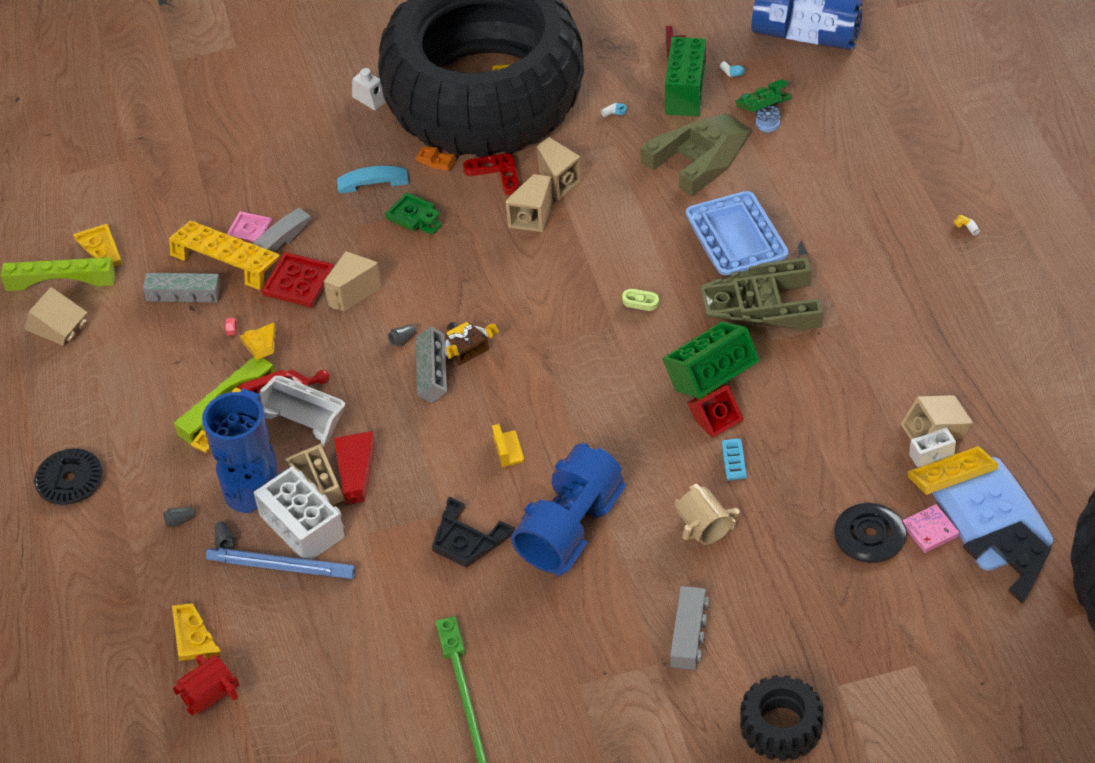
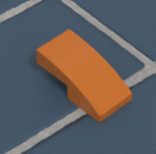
M422 147L415 158L416 161L426 166L450 171L457 160L455 154L440 153L436 147Z

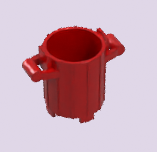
M200 654L196 656L198 666L177 680L176 686L172 688L175 695L179 694L183 702L189 707L186 711L192 716L195 713L201 714L226 695L231 700L238 699L236 688L240 684L237 677L232 676L219 657L213 655L209 659H205Z

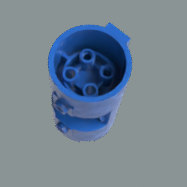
M755 0L752 14V32L853 51L856 45L853 41L858 38L861 30L863 10H860V6H863V0Z
M243 388L240 392L222 394L213 399L203 412L202 423L210 451L217 461L216 474L226 504L235 511L252 513L251 510L258 509L254 491L279 474L272 444H269V432L261 397L259 394Z
M585 443L575 445L565 460H559L554 466L556 470L551 476L552 486L557 496L552 502L542 499L534 503L530 502L524 509L525 514L521 518L522 521L511 535L514 549L526 562L542 571L554 573L556 576L569 571L588 543L584 540L585 533L580 523L583 516L591 514L599 518L607 514L626 487V484L623 482L624 477L620 473L622 468L619 463L603 449L598 447L595 450Z

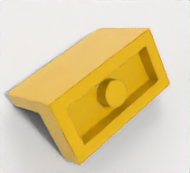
M499 424L492 425L493 439L501 466L505 467L523 463L524 456L516 431L502 433Z

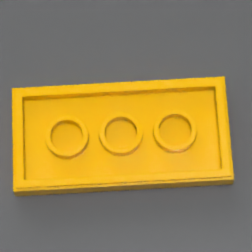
M977 446L912 469L907 473L908 478L928 495L999 468L998 463L982 448Z

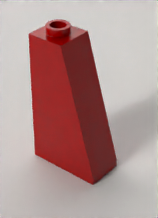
M373 431L334 438L345 505L356 504L366 499L375 450Z

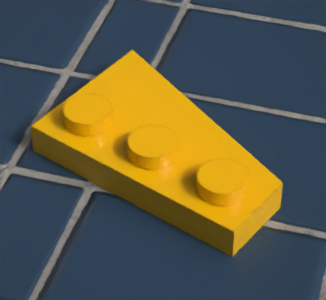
M108 224L73 234L74 240L93 258L111 257L114 267L122 264Z
M271 323L256 330H248L244 335L240 336L241 342L256 360L274 353L275 324Z
M193 603L173 605L172 614L179 661L196 659V656L200 654L204 658H209L213 655L221 656L220 649L213 642V637L206 630L203 620Z

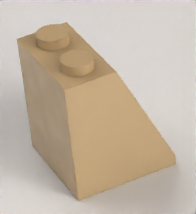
M550 137L537 146L540 175L551 176L552 195L555 200L559 201L582 182L581 158Z
M533 174L506 200L508 228L537 232L544 231L553 203L551 176Z
M345 251L324 280L328 306L345 312L380 290L382 284L378 262Z
M50 287L28 312L24 329L63 346L67 341L70 342L76 335L75 331L78 328L82 329L87 322L85 319L87 312Z
M955 395L918 396L901 422V426L910 440L946 427L953 438L957 440L965 437L973 425L972 420Z

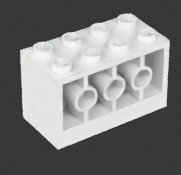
M293 466L254 491L260 517L301 559L313 560L345 538L343 531L345 527L341 521L342 514L336 506L333 507L324 494L321 495L313 483H309L305 475L301 471L298 472Z

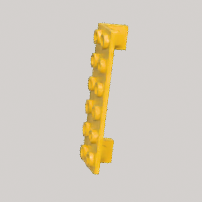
M189 221L169 238L170 256L186 261L189 258V249L241 268L244 270L245 285L257 290H261L264 287V271L279 259V254L193 221Z

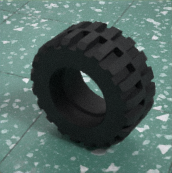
M774 675L771 676V679L765 677L760 680V684L754 683L750 687V691H746L740 707V728L743 739L747 740V745L751 749L755 747V753L760 756L765 754L767 759L779 758V761H786V758H791V760L798 759L800 754L805 756L809 753V749L816 747L818 740L821 738L824 718L823 703L820 701L819 694L813 691V687L808 683L803 684V680L799 678L791 679V676L784 675V677ZM787 708L796 712L802 720L794 726L778 728L768 724L762 716L771 709Z

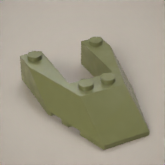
M726 113L703 118L649 140L640 147L641 163L654 171L676 153H680L692 161V163L679 172V188L694 196L730 167L731 161L737 156L738 150L744 145L751 134V129Z
M807 257L758 264L749 267V270L731 273L730 277L723 280L719 278L700 286L707 317L742 324L799 330L822 327L823 311L819 298L782 304L778 290L810 286L811 269Z

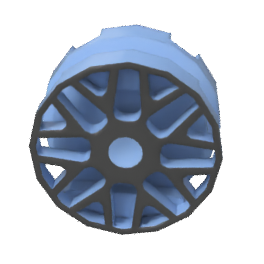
M769 105L762 108V110H757L756 127L758 126L759 130L763 132L777 130L780 126L779 109Z

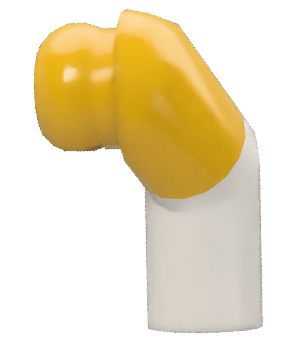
M959 215L954 220L955 225L959 228L964 224L972 235L979 234L980 229L972 219Z

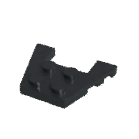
M448 497L446 509L443 511L440 526H438L432 550L467 568L511 537L515 527L499 520L489 535H486L457 521L456 519L465 509V505L454 498Z
M1022 521L966 542L963 549L976 561L992 548L1022 576L1008 590L1021 603H1024L1051 551V548Z

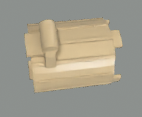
M698 484L689 486L690 491L680 501L676 499L674 506L679 516L686 523L682 534L684 540L695 538L698 542L709 545L721 540L730 529L734 530L740 510L737 508L725 510L705 486L700 487Z

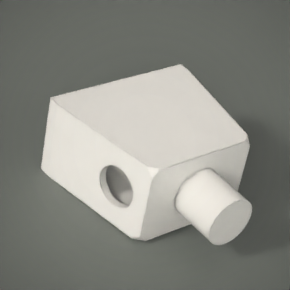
M362 69L352 79V97L376 111L386 103L380 79L372 75L370 69Z

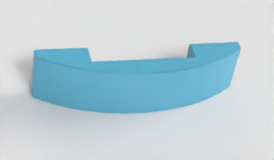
M371 166L351 171L337 178L338 193L355 192L356 186L391 182V186L409 184L407 169L395 166Z

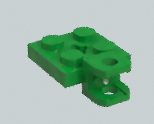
M778 80L768 84L769 89L761 87L756 89L754 93L743 94L740 96L741 98L735 100L736 106L749 112H755L776 102L782 103L792 98L791 94L781 93L780 89L788 86V81Z
M408 192L385 213L387 220L411 231H414L419 226L421 231L434 234L441 227V222L437 220L440 215L435 209V205Z

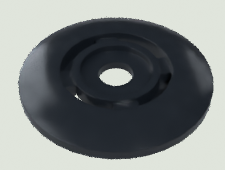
M77 448L65 449L50 455L40 464L35 473L34 483L38 494L44 500L58 505L74 504L88 498L97 490L103 478V468L101 462L93 453ZM67 473H73L75 475L74 478L70 481H65L63 479L64 475Z
M861 503L851 506L841 513L835 524L834 536L837 545L847 556L861 562L878 563L886 561L900 552L906 540V527L901 517L892 509L876 503ZM886 525H888V527H889V531H890V536H889V537L886 536V535H887ZM873 528L876 534L874 536H867L864 530ZM850 529H854L855 539L852 537Z

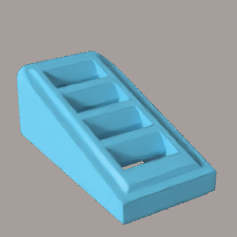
M741 439L723 440L722 455L727 481L747 479ZM741 469V471L730 472V470Z

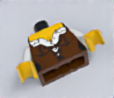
M451 322L447 326L448 332L446 333L445 341L446 357L449 359L454 357L460 366L488 351V337L492 338L493 334L499 333L496 324H490L484 329L473 326L469 322H465L460 326L456 322Z

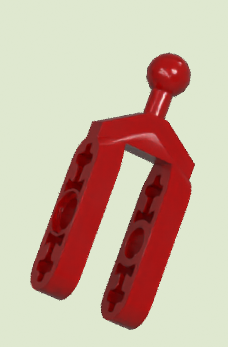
M281 370L242 383L237 388L240 390L244 388L259 394L262 389L261 387L266 385L274 376H283L310 387V385L316 383L321 385L328 383L330 375L325 370H319L315 376L306 378L294 370Z

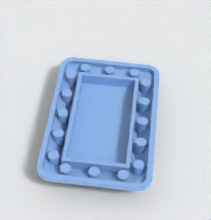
M744 191L696 204L686 209L687 219L699 242L717 271L722 275H731V273L736 271L739 273L749 270L751 266L777 262L788 257L787 247L752 192Z
M996 457L992 458L998 463L999 469L932 493L948 519L960 532L959 536L964 544L1022 521L1048 547L1052 546V535L1037 510L1010 471ZM992 548L976 561L978 566L984 570H993L1008 564Z

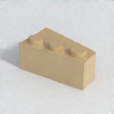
M321 444L284 459L288 469L293 466L298 472L301 471L305 475L306 480L309 483H313L318 492L328 498L331 505L344 501Z

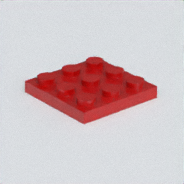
M284 252L261 290L262 295L313 308L325 287L324 280L334 268V264Z

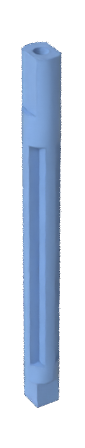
M210 547L206 551L207 560L352 580L355 577V565Z

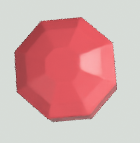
M226 318L224 329L227 336L237 334L236 318Z

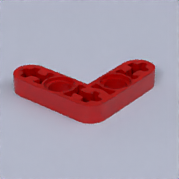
M510 154L473 158L463 163V171L467 176L500 172L503 191L506 195L511 196L519 188L514 159ZM487 163L493 164L490 167L484 166ZM512 173L513 175L505 176L504 174Z

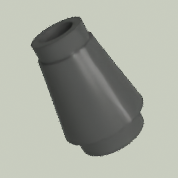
M413 324L394 328L388 333V339L393 346H401L414 336L417 331Z
M192 507L168 508L167 511L163 512L165 524L167 527L172 526L173 528L193 519L194 512Z
M222 521L216 523L215 545L219 549L232 548L235 538L226 523Z

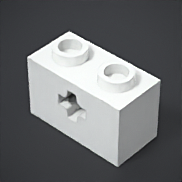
M946 427L912 439L909 455L918 468L954 455L956 441Z

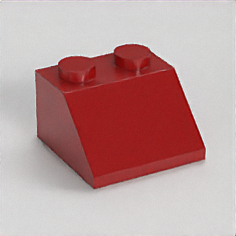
M721 385L700 399L694 398L687 402L695 421L711 438L744 420L728 385Z

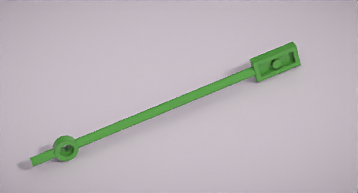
M456 616L436 620L444 659L451 658L477 762L487 763L459 657L464 655L465 651Z

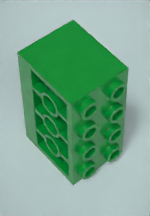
M671 37L665 78V115L700 117L706 73L705 38Z
M723 321L662 358L675 391L698 399L760 361L747 327Z

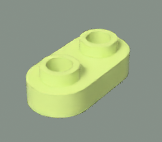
M628 289L622 294L623 304L629 308L653 311L659 306V297L653 292Z

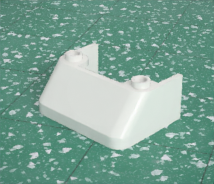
M274 376L259 392L266 419H272L280 415L313 428V434L317 439L321 440L320 444L322 447L331 438L345 407L344 401L283 376Z

